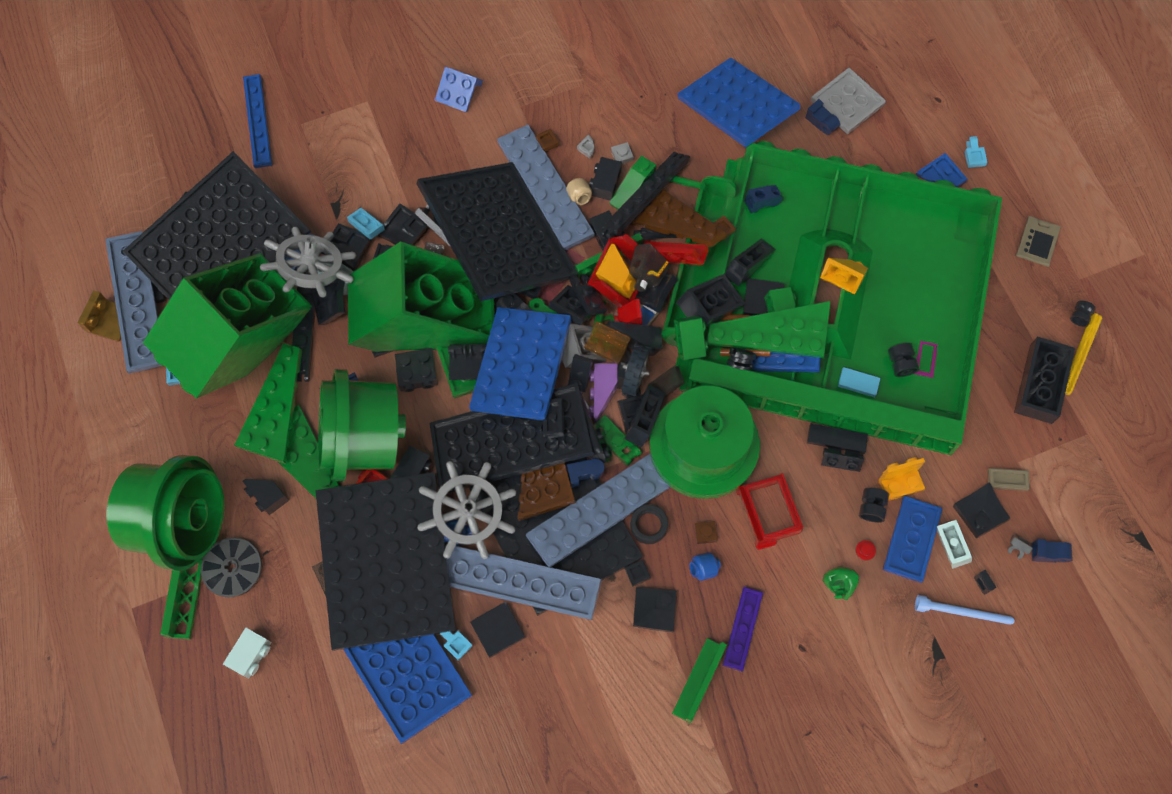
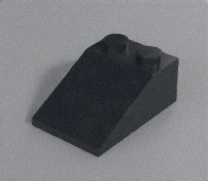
M725 274L688 289L676 301L686 317L698 316L702 318L706 328H709L710 324L719 322L746 304Z

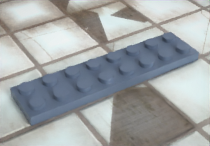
M529 125L498 138L497 143L508 162H513L564 250H568L593 238L594 232L576 202L570 200L564 182L545 151L539 145Z
M143 231L105 239L126 371L129 374L162 366L154 359V354L143 344V341L159 317L153 283L123 253V250L139 237Z
M649 454L577 500L575 504H571L526 533V537L546 565L552 567L671 487L659 476Z
M455 546L451 557L446 558L449 582L452 588L593 620L602 582L601 579L489 554L487 559H482L479 551Z

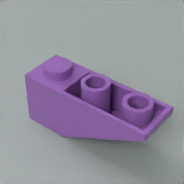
M594 363V370H591V381H594V388H590V399H594V406H590V417H594V424L601 418L617 389V364Z

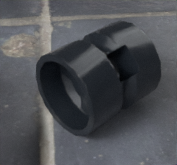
M901 343L888 349L890 361L894 362L892 368L895 377L909 376L920 370L917 359L913 358L915 352L912 343Z
M864 488L862 502L864 504L860 505L859 517L869 522H884L887 511L884 507L888 505L890 494L878 488Z

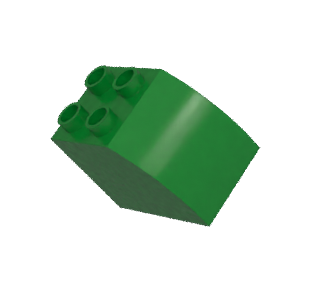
M261 253L184 277L143 341V344L154 354V359L160 365L166 367L178 379L182 389L192 394L196 399L246 377L290 335L312 307L294 287L289 292L283 291V286L287 281L277 270L262 271L260 269L261 264L270 263Z

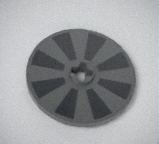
M227 538L217 542L204 556L201 564V576L206 587L214 594L227 598L237 597L248 592L257 583L262 570V560L258 550L250 542L241 538ZM231 563L236 566L232 569V572L227 569Z

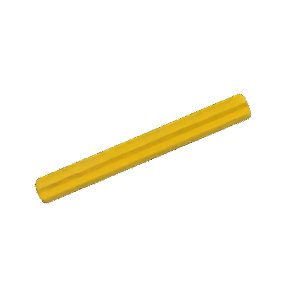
M1097 313L1091 315V321L1085 329L1073 358L1065 392L1066 395H1070L1073 392L1101 323L1102 316Z

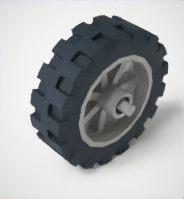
M635 344L628 364L623 365L626 373L623 380L622 393L637 396L643 377L649 375V372L646 371L650 347Z

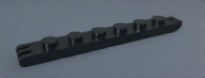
M673 152L603 225L601 236L608 239L613 238L615 235L619 236L690 161V156Z
M297 286V291L312 307L293 330L292 346L302 350L297 382H302L303 375L304 381L309 382L315 323V307L311 290L314 288Z

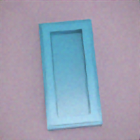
M843 367L837 387L875 398L880 378Z

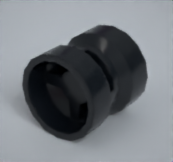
M1078 301L1075 306L1076 311L1070 317L1071 322L1082 327L1088 326L1091 321L1090 316L1095 312V306L1088 301Z

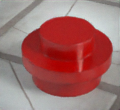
M863 540L857 544L855 552L861 560L867 561L875 556L876 548L872 542Z

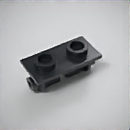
M828 447L823 449L821 465L860 472L864 458L860 452L845 450V453L841 454V449Z

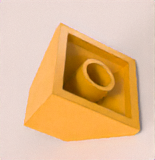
M611 244L596 275L619 295L630 299L637 282L629 265L615 244Z
M828 258L820 278L855 294L868 268L862 263L853 260Z

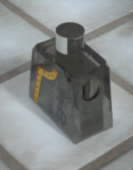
M650 243L636 245L629 273L637 280L634 288L640 292L645 291L646 287L659 285L671 265Z

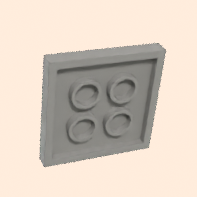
M850 68L846 69L811 97L812 103L820 99L824 103L823 106L831 114L837 116L840 121L839 127L847 135L886 103L884 98Z

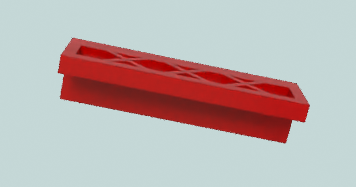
M645 241L644 245H638L637 248L650 260V253L654 251L656 255L655 262H666L667 260L669 263L703 265L709 251L706 245Z

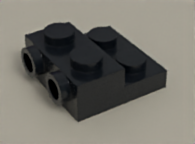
M567 285L554 297L548 308L558 314L570 315L571 321L578 325H581L584 321L588 322L594 316L587 314L570 285Z
M432 348L395 354L396 373L400 391L412 392L417 388L430 389L434 385H438Z

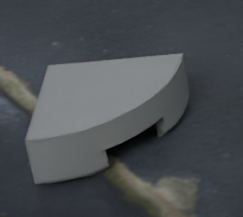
M587 135L577 145V150L589 159L594 154L593 139Z

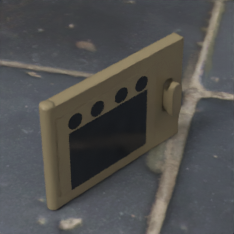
M1028 216L1015 256L1049 267L1061 226Z

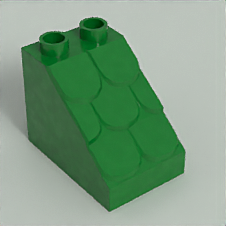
M399 242L350 274L354 280L352 283H348V345L380 352L427 348L437 350L436 346L448 347L450 344H487L495 318L494 298L480 301L458 260Z

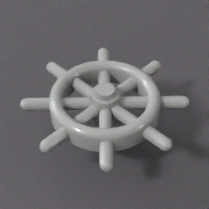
M293 227L292 233L294 236L286 239L281 244L271 240H265L264 242L266 247L277 251L276 262L261 264L260 269L262 271L278 270L279 274L287 281L283 286L284 292H289L296 285L304 288H316L319 296L325 297L326 290L324 286L332 283L336 278L347 283H352L354 280L352 276L341 272L342 260L354 259L356 253H340L338 248L330 242L334 237L332 232H328L321 238L313 235H301L299 228ZM295 249H300L301 254L298 253V252H296V251H294V250H295ZM321 252H323V253L326 254V255H323V256H319V254H320ZM285 256H289V257L293 258L294 260H286V261H285L284 257H285ZM333 262V266L330 267L323 263ZM292 267H299L296 271L291 269ZM316 269L323 271L324 273L318 274Z
M448 461L446 467L451 480L447 481L438 492L425 486L419 488V492L434 499L433 519L420 523L417 528L419 531H424L437 526L439 531L449 539L443 553L445 558L451 557L457 543L465 545L476 543L481 558L487 559L489 554L483 540L488 538L496 528L511 534L516 530L514 526L500 520L502 515L501 501L514 497L516 490L510 489L498 494L496 489L485 480L491 468L489 462L483 464L478 476H459L454 463ZM464 484L474 485L468 499L462 486ZM455 488L460 502L447 497L446 494ZM483 489L489 495V498L476 502L480 490ZM443 503L457 510L442 515L441 505ZM493 505V517L479 511L482 508ZM459 518L454 531L445 524V522ZM475 518L489 525L480 532ZM466 522L469 524L472 535H461Z

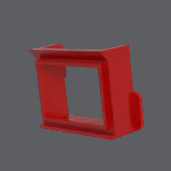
M627 234L608 240L587 285L596 288L613 302L617 308L635 299L640 284L649 269L646 266V263H649V258L637 249V242ZM611 244H615L617 249L634 263L631 271L637 285L630 299L619 295L596 275Z
M783 473L744 486H738L736 493L742 498L756 537L755 547L757 550L775 546L777 540L802 532L804 528ZM778 484L794 526L765 535L750 492Z

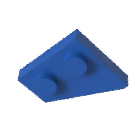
M946 153L916 173L919 178L929 182L938 180L950 181L957 188L968 180Z

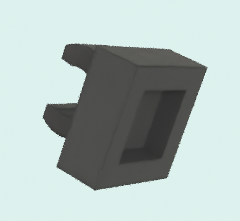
M1015 533L1010 538L1009 554L1013 549H1018L1020 551L1017 555L1018 559L1024 556V552L1029 555L1033 549L1032 543Z

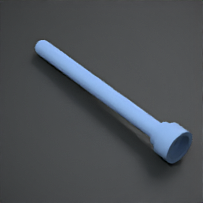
M917 595L915 601V610L919 612L931 609L1010 625L1015 621L1011 616L933 602L923 595Z

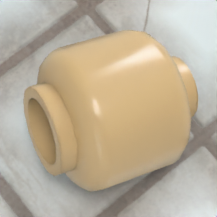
M583 178L573 179L566 187L570 200L576 202L577 205L586 204L592 197V190L588 182Z

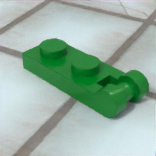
M606 415L594 424H600V427L604 429L607 446L611 448V451L624 465L628 466L632 463L631 460L634 457L642 454L636 445L624 439L625 435ZM627 448L630 452L624 454L623 451Z

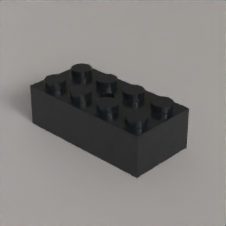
M1036 337L1029 347L1014 413L1049 424H1053L1060 417L1075 347Z

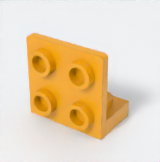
M917 457L906 460L904 464L893 463L887 466V469L878 481L882 490L890 494L888 501L925 490L918 472L925 463L924 458L917 459Z

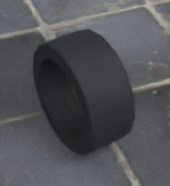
M655 505L639 507L631 517L630 528L633 537L644 544H655L661 541L668 529V518L665 512ZM646 513L656 515L661 522L660 530L652 536L644 535L638 529L637 522Z

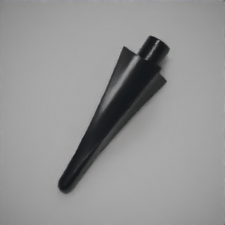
M643 227L633 232V236L640 233L643 240L677 238L676 234L670 233L667 235Z

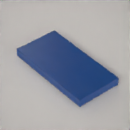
M905 495L903 496L882 570L919 583L923 582L943 508Z

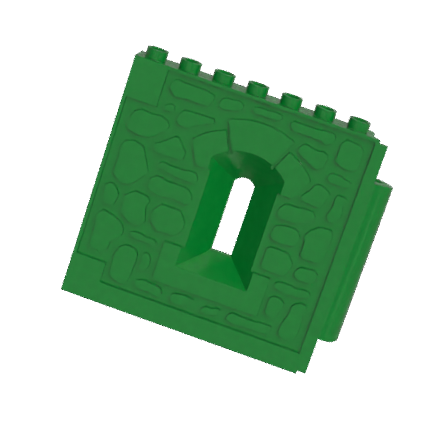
M767 141L751 143L746 147L745 155L737 158V161L728 159L723 177L708 176L703 178L701 182L705 183V188L698 191L694 211L712 223L725 216L736 230L729 237L721 242L719 241L714 246H707L709 251L703 265L679 264L676 275L678 281L673 287L661 333L666 343L677 347L674 319L686 317L676 301L688 289L725 274L732 260L761 238L776 250L749 279L785 283L784 288L791 287L792 293L796 296L795 308L814 304L826 248L830 246L842 247L848 253L849 260L862 263L868 270L855 294L841 288L834 325L828 324L825 353L824 358H821L820 372H773L737 369L727 365V360L730 356L720 355L721 349L729 348H715L708 345L705 357L688 360L677 357L671 385L680 387L679 391L682 392L699 386L722 387L740 397L749 408L833 428L865 433L871 437L951 456L962 444L1002 197L991 195V192L984 188H974L971 190L957 188L952 182L947 180L935 182L920 180L917 175L910 172H902L898 175L883 172L879 166L867 164L862 167L847 164L843 158L836 156L828 157L827 159L814 157L804 149L782 150ZM776 185L783 197L782 202L774 207L768 206L758 209L755 213H750L744 201L748 190ZM686 238L685 244H699L693 242L690 238ZM747 280L740 286L731 282L744 300ZM744 306L731 314L743 315ZM706 328L704 331V339L708 341L709 328ZM920 341L937 344L933 378L917 374L895 377L892 368L894 362L890 361L888 354L889 348L901 343H912L915 352L913 358H917ZM923 344L919 371L930 373L934 346ZM845 367L880 378L875 398L837 387L842 368Z

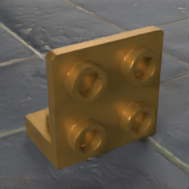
M93 290L77 323L85 332L120 342L121 334L116 303L107 300L101 292Z

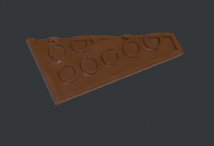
M662 190L630 223L634 226L637 224L643 225L646 229L667 235L670 233L676 234L677 238H690L695 243L710 247L726 237L723 229L665 190Z
M565 463L521 474L519 521L576 503Z

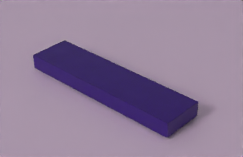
M743 587L722 666L743 672L763 592Z

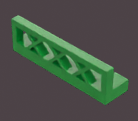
M203 559L198 562L197 571L191 576L187 570H172L160 635L166 638L191 640L202 580L201 564ZM191 581L194 584V590L186 595L184 586ZM188 601L191 605L190 611L183 616L180 612V607ZM184 621L187 625L186 634H176L177 626Z
M708 638L706 639L672 715L691 724L727 644L723 642L718 644Z

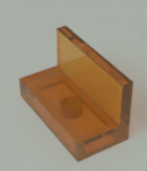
M596 321L584 348L619 364L631 338Z

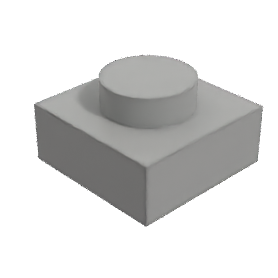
M628 142L611 147L614 160L621 161L622 164L633 161V154Z

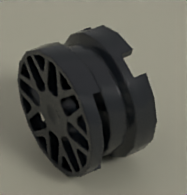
M730 348V358L727 360V365L742 370H753V360L756 359V353L741 348Z

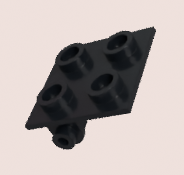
M450 344L448 346L449 380H477L487 344Z

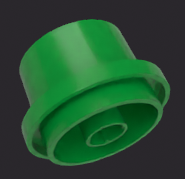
M334 369L332 380H322L320 387L319 469H330L331 481H345L347 470L394 469L398 438H405L406 432L405 414H398L396 384L349 381L347 369Z
M708 385L685 391L660 411L650 435L649 449L651 460L657 473L671 488L689 497L713 499L734 492L738 486H742L749 479L759 458L760 438L751 412L744 401L725 388Z
M174 456L163 465L133 464L118 476L111 489L106 514L109 534L113 542L120 549L148 554L150 559L163 569L187 570L196 565L210 551L219 536L225 508L221 483L211 465L198 456Z

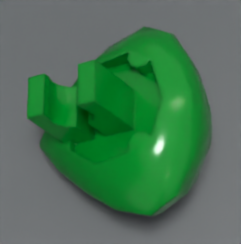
M840 566L826 572L822 581L835 594V599L848 600L856 590L859 583V575L851 568Z

